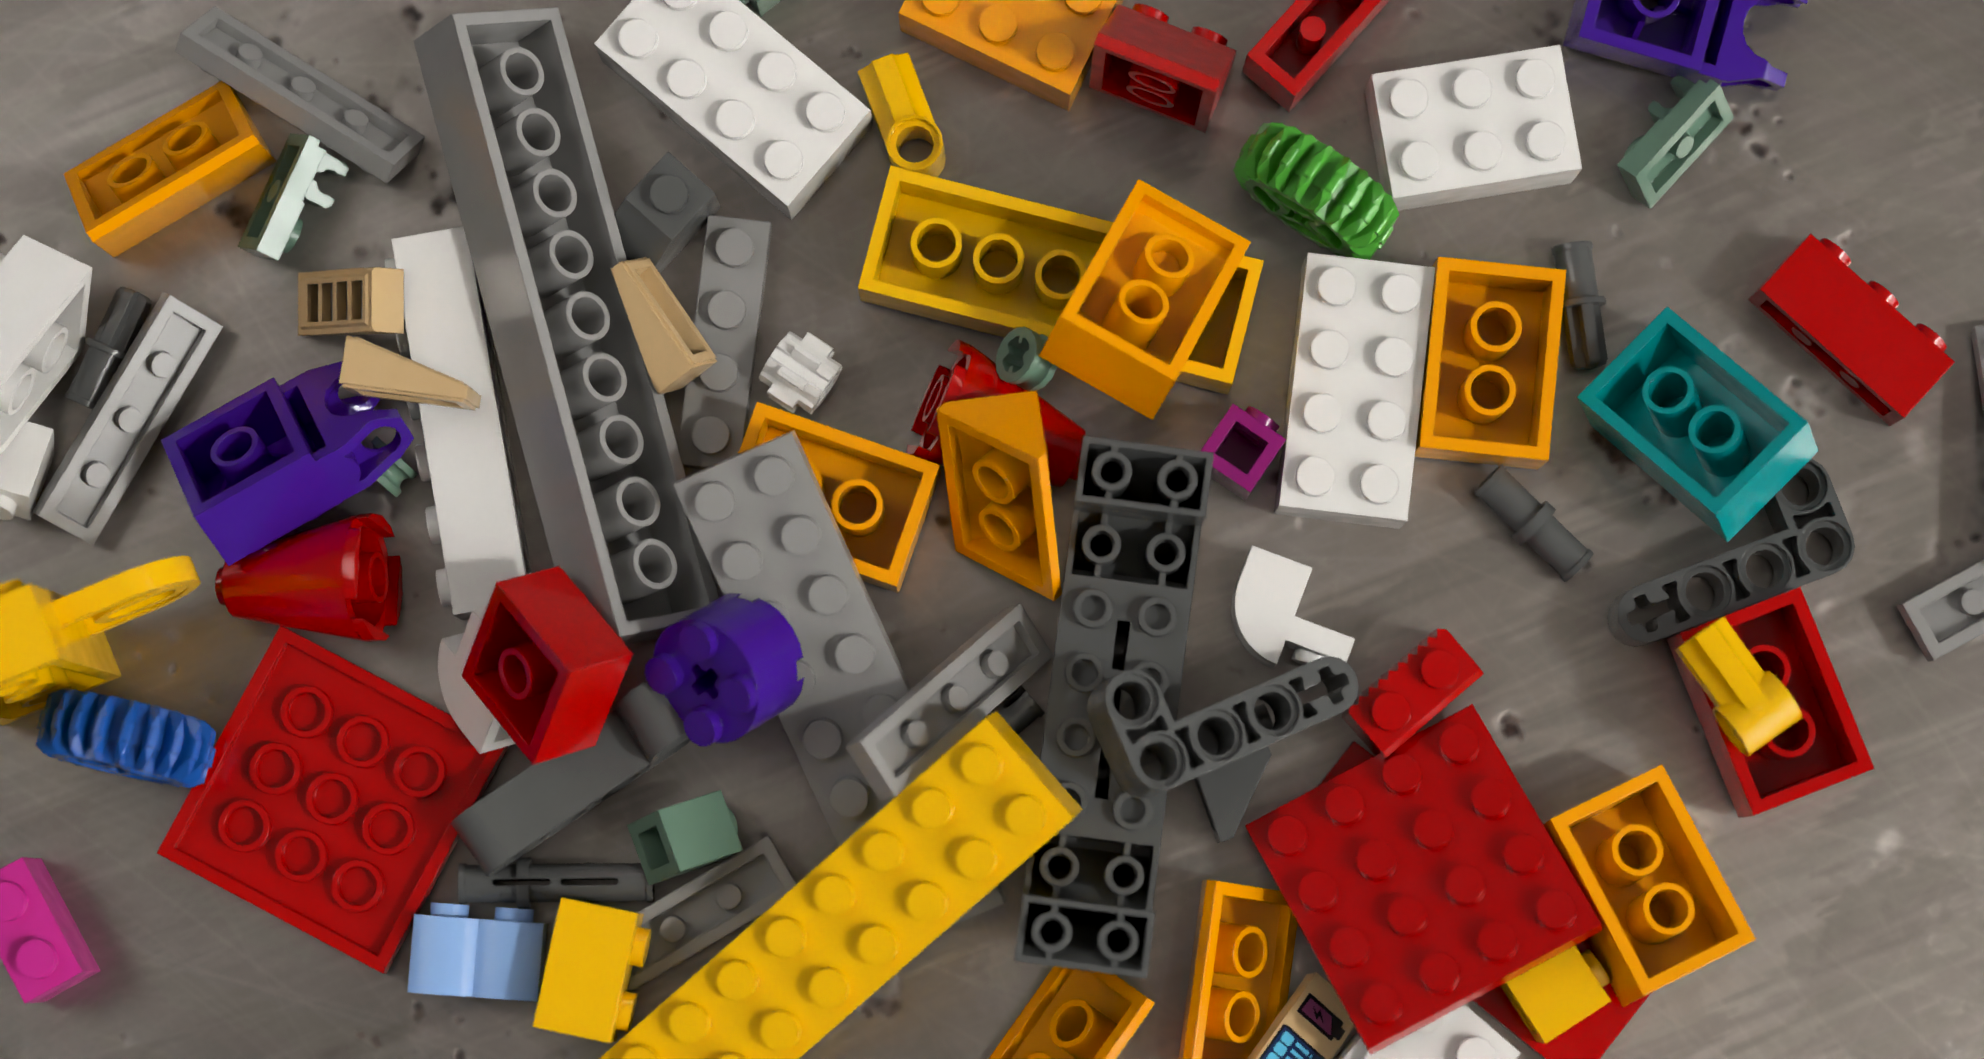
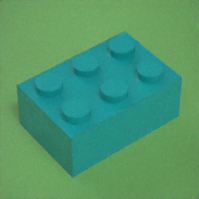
M1668 306L1577 396L1590 425L1726 542H1729L1818 452L1808 421Z

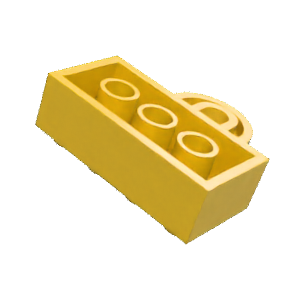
M175 556L150 562L104 579L66 596L30 583L24 586L21 579L1 583L0 725L4 726L44 709L48 694L58 690L75 689L85 692L121 677L104 631L164 607L195 590L201 581L191 557Z

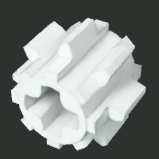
M791 331L788 332L774 349L759 375L760 381L770 387L767 391L768 397L791 413H794L799 406L812 414L828 395L842 371V365L832 359L835 353L832 351L834 348L810 332H807L803 339Z

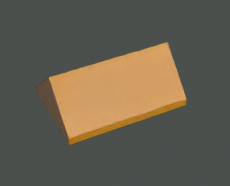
M220 81L65 172L63 175L87 235L93 243L114 258L277 161L234 89Z
M1037 390L945 402L936 411L955 551L1055 601L1062 595L1047 452Z
M1202 880L1178 1059H1247L1287 1003L1297 921L1280 891L1216 880Z
M1054 966L989 1059H1116L1155 1002L1115 974Z

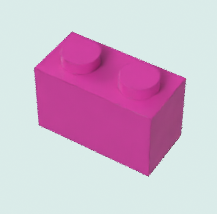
M21 857L0 869V958L24 1004L45 1002L101 971L42 858Z

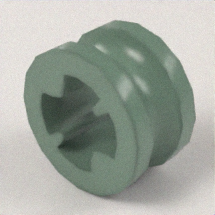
M1017 327L1010 331L1002 340L997 351L995 362L996 371L1000 379L1010 384H1017L1027 391H1038L1045 387L1053 378L1057 366L1039 357L1049 337L1043 334L1038 335L1026 327Z
M377 436L371 441L373 449H379L387 445ZM399 458L377 481L395 497H398L402 492L400 489L401 482L407 478L413 480L418 473L402 458Z

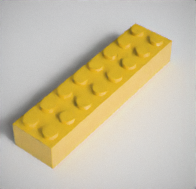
M995 711L985 717L599 1059H799L1083 809L1004 718Z

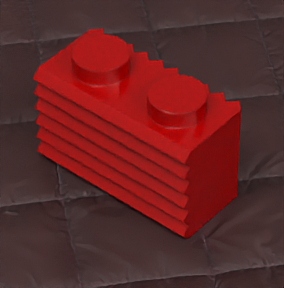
M1437 628L1429 634V637H1426L1419 642V645L1411 649L1409 654L1402 657L1400 662H1397L1390 667V670L1382 674L1381 679H1377L1371 683V687L1362 691L1361 696L1356 698L1353 705L1342 713V718L1375 756L1380 753L1384 758H1387L1484 673L1447 629Z

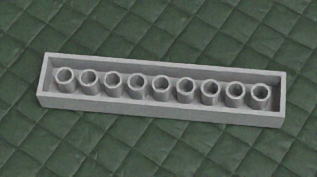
M559 8L451 14L413 41L554 567L560 566L579 590L585 594L589 602L614 632L621 637L625 645L658 639L670 625L719 597L709 562L673 486L676 481L685 478L686 475L664 394L658 395L652 384L611 268L621 261H627Z

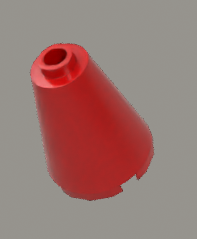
M959 339L952 343L947 350L958 355L951 369L938 365L915 416L911 431L922 435L920 445L907 444L906 449L907 454L939 464L940 466H944L936 410L942 404L959 400L1028 392L1017 384H1010L1000 379L994 361L971 344ZM1038 395L1050 486L1060 488L1068 478L1077 481L1083 436L1086 435V431Z
M367 513L272 541L260 550L249 554L230 566L225 562L224 566L218 569L215 577L217 599L221 605L226 606L228 612L235 618L365 642L386 641L390 636L383 632L384 627L397 625L403 596L400 555L388 556L384 538L395 537L394 533L382 515Z

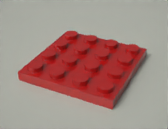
M280 626L214 746L216 752L212 768L207 770L205 783L191 788L157 854L378 972L386 974L413 926L414 914L420 913L460 838L451 822L481 799L509 746L479 754L449 713L292 630Z
M1473 704L1411 736L1387 758H1384L1379 753L1245 825L1252 842L1370 1055L1602 931L1600 920Z

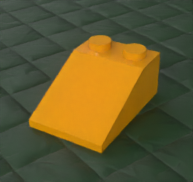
M1138 179L1060 315L1039 357L1144 416L1153 419L1176 382L1251 241Z

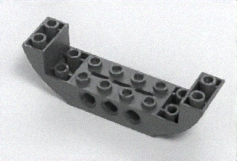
M1083 436L1040 761L1083 810L1027 859L1014 961L1147 978L1155 912H1152L1168 790L1146 798L1131 796L1122 790L1114 777L1091 725L1087 705L1088 698L1095 687L1121 672L1136 670L1144 672L1154 679L1162 692L1174 722L1177 721L1201 526L1206 518L1214 456L1212 452ZM1116 689L1113 695L1114 708L1119 715L1125 719L1132 720L1136 710L1133 698L1126 691ZM1143 749L1140 755L1141 769L1146 776L1158 781L1162 774L1161 760L1151 750Z

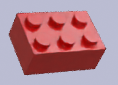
M1801 587L1724 616L1764 672L1766 670L1770 671L1783 683L1796 701L1802 714V718L1750 756H1745L1726 736L1712 710L1715 705L1675 651L1685 641L1717 619L1667 639L1739 818L1760 814L1875 769Z

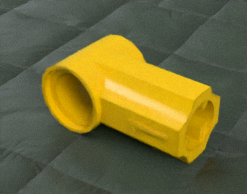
M909 53L889 54L871 61L869 65L858 70V76L887 150L890 165L938 177L943 171L946 161L942 133L934 121ZM912 139H923L933 146L932 153L921 162L913 163L906 161L899 153L902 146Z
M1724 616L1696 633L1675 649L1676 653L1715 705L1712 711L1718 724L1735 747L1745 756H1750L1802 718L1801 711L1790 692L1770 671L1766 670L1764 672Z

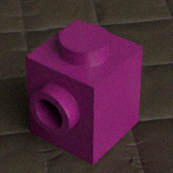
M1232 404L1201 449V451L1214 453L1211 478L1246 501L1287 440L1276 433L1280 426L1254 407L1248 406L1244 411L1235 404Z

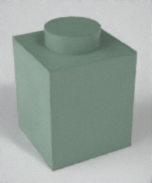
M721 790L657 810L627 825L649 886L714 864L743 851L738 838L736 818L727 807Z

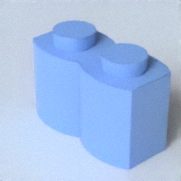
M431 902L430 915L414 914L408 993L538 1002L544 976L548 923L533 922L534 909L495 907L494 919L469 918L470 905Z

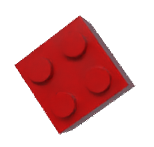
M557 566L496 582L461 676L532 765L596 745L633 653L589 602L585 594L579 590L564 570Z

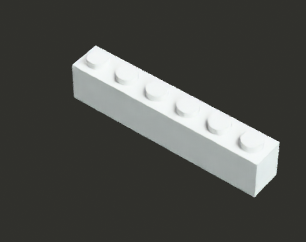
M462 226L391 239L394 257L385 259V268L404 269V333L396 334L400 355L411 357V360L462 381L481 395L480 408H476L475 411L407 402L411 419H421L425 441L423 444L415 445L419 475L422 482L431 481L435 506L426 507L425 513L431 543L433 545L442 544L445 568L436 570V583L442 607L452 606L453 615L461 620H466L470 618L472 610L489 603L496 582L532 572L492 333Z

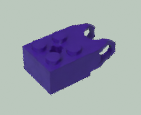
M1575 0L1563 46L1673 78L1683 76L1693 83H1696L1699 79L1707 83L1712 79L1720 84L1721 87L1747 85L1777 91L1784 88L1788 73L1774 68L1766 59L1756 55L1749 48L1743 34L1744 20L1753 6L1783 5L1799 8L1801 4H1807L1808 0H1657V6L1649 10L1639 0Z
M342 361L307 370L280 386L273 377L161 440L193 517L228 566L260 550L306 522L316 519L322 513L371 486L388 468L403 456L413 441L414 437L397 409L373 410L380 398L365 396L339 398L338 391L342 385L339 383ZM380 427L396 429L395 437L384 447L370 449L361 444L374 429Z

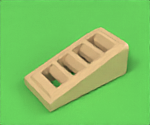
M644 257L621 261L611 268L646 369L658 395L685 387L717 362L715 359L717 357L650 258Z
M368 267L298 273V336L404 333V269ZM361 284H362V319H361ZM331 285H333V321H331ZM346 285H347V320H346Z
M347 336L339 383L351 393L357 396L474 411L476 408H480L481 395L464 382L359 337Z

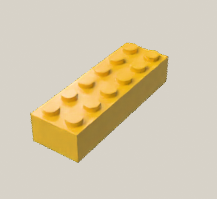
M890 165L858 285L860 301L1004 338L1017 327H1026L1038 335L1043 334L1049 337L1114 222ZM1243 256L1176 382L1228 395L1233 384L1264 263L1263 260Z

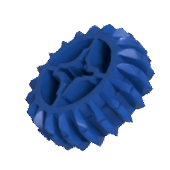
M61 689L48 694L44 710L41 709L36 729H39L36 746L48 757L117 776L175 787L191 788L205 783L207 770L212 768L216 748H213L217 732L206 721L198 720L194 716L181 714L179 711L91 691L83 692L75 689Z

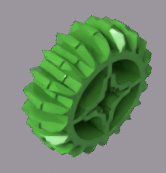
M1263 123L1255 135L1251 134L1241 148L1240 157L1233 169L1241 188L1250 193L1251 199L1260 203L1266 209V212L1274 215L1282 223L1303 237L1313 241L1320 248L1329 249L1336 256L1370 260L1376 250H1380L1394 230L1392 226L1400 214L1392 196L1384 191L1382 184L1374 181L1368 176V171L1356 166L1349 157L1341 155L1331 145H1325L1318 141L1312 134L1306 135L1295 126H1286L1283 123Z

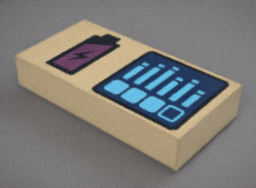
M1317 972L1307 974L1247 1059H1332L1354 1028L1332 985Z

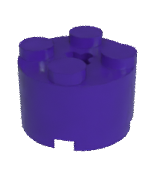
M729 593L673 623L660 635L655 645L653 658L649 659L645 665V676L649 686L655 692L665 695L682 719L687 737L698 746L707 747L713 743H728L741 738L792 706L802 691L804 677L797 681L796 661L803 658L799 639L787 619L773 605L760 598L751 602L738 598L739 593Z

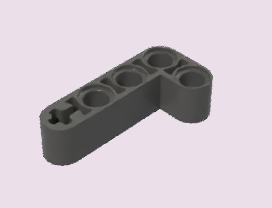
M1810 459L1796 473L1808 485L1809 496L1804 505H1796L1788 501L1781 489L1764 506L1775 534L1635 586L1616 597L1610 605L1607 615L1609 630L1615 639L1624 645L1632 647L1646 646L1795 588L1818 581L1845 568L1853 558L1855 549L1854 538L1831 479L1824 467L1814 459ZM1810 533H1820L1830 541L1833 554L1828 565L1817 564L1808 556L1805 545ZM1751 555L1763 556L1772 565L1774 576L1768 588L1758 587L1748 578L1746 564ZM1692 577L1705 579L1714 589V603L1709 610L1697 609L1687 599L1686 587ZM1667 599L1668 607L1671 611L1649 620L1646 623V629L1642 624L1632 626L1628 621L1627 614L1636 609V604L1641 609L1653 606Z
M1323 657L1174 722L1162 692L1154 679L1144 672L1129 670L1121 672L1095 687L1088 698L1087 712L1114 777L1122 790L1131 796L1146 798L1176 787L1343 713L1355 702L1358 696L1359 683L1357 675L1350 664L1341 658ZM1323 682L1328 694L1302 705L1297 693ZM1116 689L1126 691L1133 698L1136 710L1132 720L1125 719L1114 708L1113 695ZM1257 699L1267 703L1273 710L1275 721L1272 730L1261 726L1255 717L1254 708ZM1201 724L1212 728L1218 737L1219 746L1215 755L1204 751L1198 742L1197 734ZM1143 749L1151 750L1161 760L1162 774L1158 781L1146 776L1141 769L1140 755Z
M646 680L617 702L614 711L608 714L595 746L531 765L458 815L451 824L486 876L489 877L504 869L651 770L691 740L685 733L682 719L665 695L655 692Z

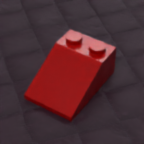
M1136 3L1133 9L1118 4L1098 32L1094 42L1089 88L1206 133L1233 66L1237 50L1226 46L1228 40L1224 36L1207 28L1195 26L1189 32L1168 24L1169 17L1151 6Z

